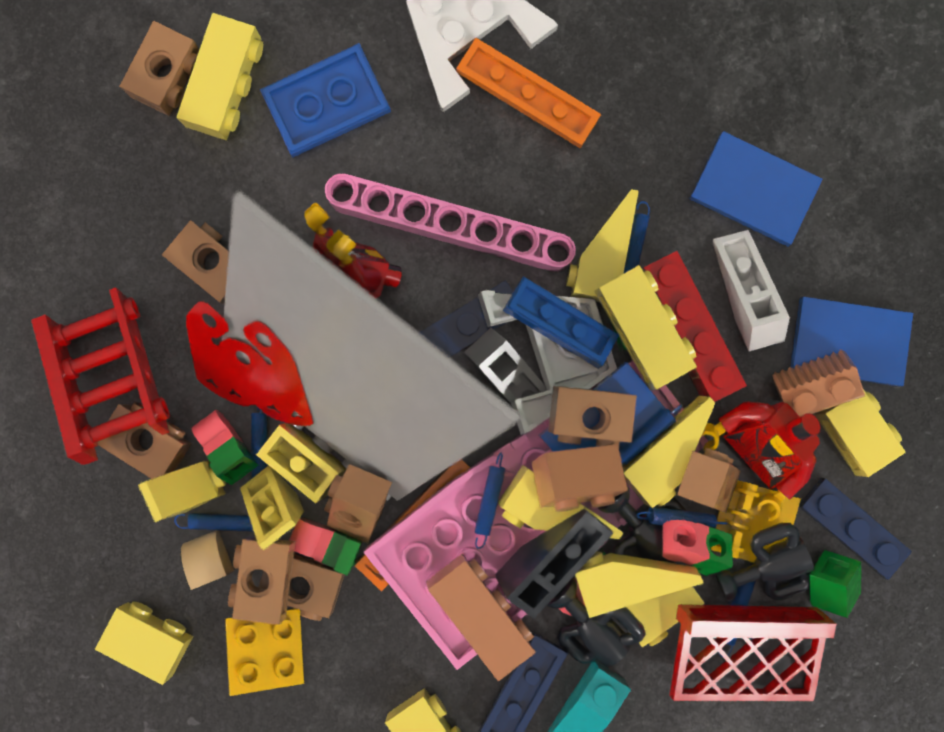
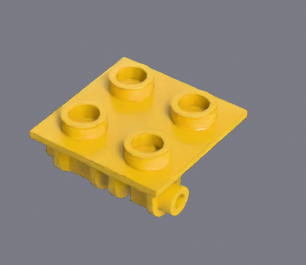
M738 480L727 513L719 511L717 516V522H727L728 524H717L715 529L732 534L733 558H740L755 563L754 560L757 557L752 552L750 546L753 535L760 530L781 522H790L794 525L801 499L792 497L789 500L786 498L782 502L783 505L779 517L774 521H768L770 514L776 510V507L770 503L764 504L759 511H757V507L763 495L767 493L775 494L776 491ZM787 537L776 542L770 543L768 545L763 546V548L766 550L773 544L786 540ZM720 544L711 547V550L721 553Z
M300 609L287 610L286 619L280 625L232 619V617L225 618L229 696L304 684Z

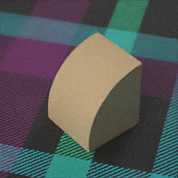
M219 530L182 544V565L191 590L225 577L234 571Z

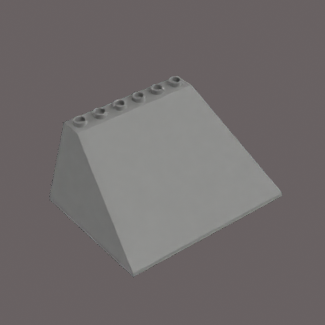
M238 191L233 197L224 319L228 323L229 331L222 335V341L230 337L249 344L264 358L266 363L272 364V361L265 357L245 337L243 331L244 326L254 321L264 323L270 328L291 353L296 364L314 422L310 426H305L316 435L312 441L329 454L333 449L345 458L341 464L346 469L351 464L391 481L392 484L386 499L387 501L391 496L398 501L519 420L521 415L243 193ZM262 333L256 334L257 340L266 347L271 345L266 335ZM241 351L236 352L237 358L242 363L250 364V359L245 353ZM294 411L293 414H291L292 417L299 416V417L303 418L302 416H300L299 414H297L295 411ZM293 425L294 427H296V428L299 429V430H302V428L304 427V426Z

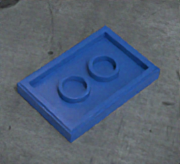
M359 43L260 89L292 158L391 112L389 104Z
M723 131L689 199L788 247L792 244L823 179Z
M801 297L799 300L790 367L794 369L796 364L802 366L803 362L809 364L811 359L814 361L818 357L823 359L825 355L831 356L833 352L838 354L841 349L847 353L856 366L861 381L902 387L905 380L913 313Z
M624 362L592 389L637 395L632 437L666 409L628 362ZM590 407L584 412L582 418L584 425L587 428H592L598 424L600 413L596 407ZM549 427L539 434L540 438L552 452L597 447L596 439L582 437L581 444L558 442V435L549 432ZM620 441L618 449L622 448V446L625 445L626 442Z

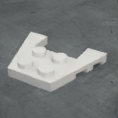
M525 0L406 1L431 82L433 83L440 109L443 112L470 94V89L453 68L450 61L468 49L475 38L480 40L506 20H509L529 48L532 49L557 31L558 27L553 19Z
M489 290L481 291L478 294L487 327L517 320L502 311L512 294H500ZM557 296L602 324L595 299ZM526 325L546 391L511 402L513 410L521 415L517 421L520 434L523 435L532 431L550 417L553 385L591 389L614 372L617 367L612 351H610L604 365L598 369Z

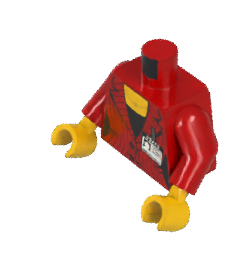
M313 203L305 211L304 217L307 225L316 232L312 249L374 299L381 296L383 286L396 288L399 285L402 276L400 266L389 264L375 248L355 243L339 229L334 233L330 227L325 228L323 224L330 216L318 203Z
M747 401L718 418L720 421L718 424H706L702 436L711 435L714 438L705 443L704 451L706 448L715 450L719 445L720 435L726 432L723 437L770 490L775 487L778 489L775 494L767 493L763 495L757 507V511H759L764 504H773L776 510L770 514L768 521H774L781 513L782 502L786 498L790 500L811 478L816 463V457L813 452L820 444L819 438L816 436L820 432V423L813 414L806 413L799 416L785 402L769 405L768 403Z

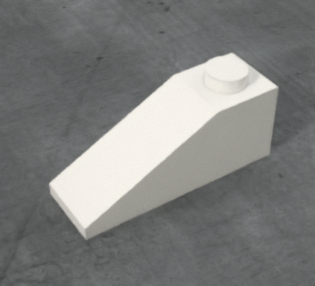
M749 230L713 239L714 250L734 318L748 351L785 342L790 317Z

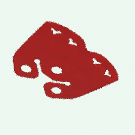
M202 301L196 303L186 315V327L197 380L220 397L241 406L256 405L265 414L278 421L297 426H310L314 424L293 357L270 328L264 323L254 321L244 326L243 331L245 337L265 357H268L272 364L266 363L264 358L249 344L230 337L219 342V345L214 344L212 338L216 339L229 331L228 323L208 303ZM202 315H211L215 319L217 326L211 327L206 324ZM262 333L266 335L271 345L269 347L262 345L257 340L256 334ZM241 351L245 353L250 359V364L242 363L237 358L236 352ZM206 379H212L213 382L217 385V387H215L213 383L206 381ZM233 389L241 397L237 396L236 394H230L229 392H231ZM274 405L280 413H278L275 409L268 408L267 406ZM294 411H295L297 414H299V415L302 416L303 418H301V417H299V416L292 417L291 414H293Z

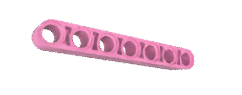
M348 174L333 175L325 185V194L331 206L336 211L349 216L551 272L565 270L575 256L576 248L574 242L570 237L558 232ZM348 186L352 188L353 194L348 201L339 202L334 199L335 192L340 187ZM377 196H384L388 198L389 205L384 211L375 212L370 209L371 200ZM411 206H420L425 210V215L420 221L411 222L405 218L406 210ZM452 215L460 220L461 225L456 231L447 232L441 228V220L446 216ZM489 225L495 229L497 235L492 241L483 242L478 239L475 232L480 226ZM517 235H525L531 240L532 247L528 251L519 252L512 246V239ZM552 245L564 247L567 252V259L562 262L553 261L548 255V248Z

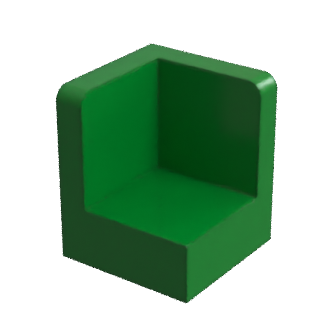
M824 550L814 567V571L810 573L811 605L848 618L861 594V561Z

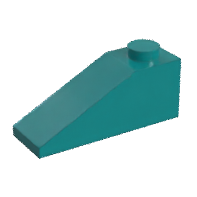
M597 660L592 662L547 732H603L623 704L631 688L624 678Z

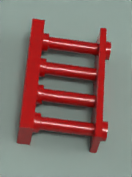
M117 287L109 290L114 308L66 326L56 323L46 314L31 320L67 457L82 465L98 460L95 447L98 446L99 441L148 423L151 428L162 435L169 433L166 419L170 418V412L165 400L159 397L136 321L137 318H140L138 306L132 297L127 298ZM119 322L123 341L76 359L70 357L67 345L71 343L70 340ZM128 355L133 374L84 393L79 390L76 381L80 376L79 373ZM138 388L143 408L95 427L88 425L85 412L89 411L90 406Z

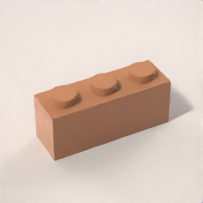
M461 554L426 581L427 589L499 682L535 654L529 642L534 638V635L521 618L516 622L513 621L507 613L511 605L497 588L491 592L484 580L488 578V575L478 561L474 558L468 562L465 556Z

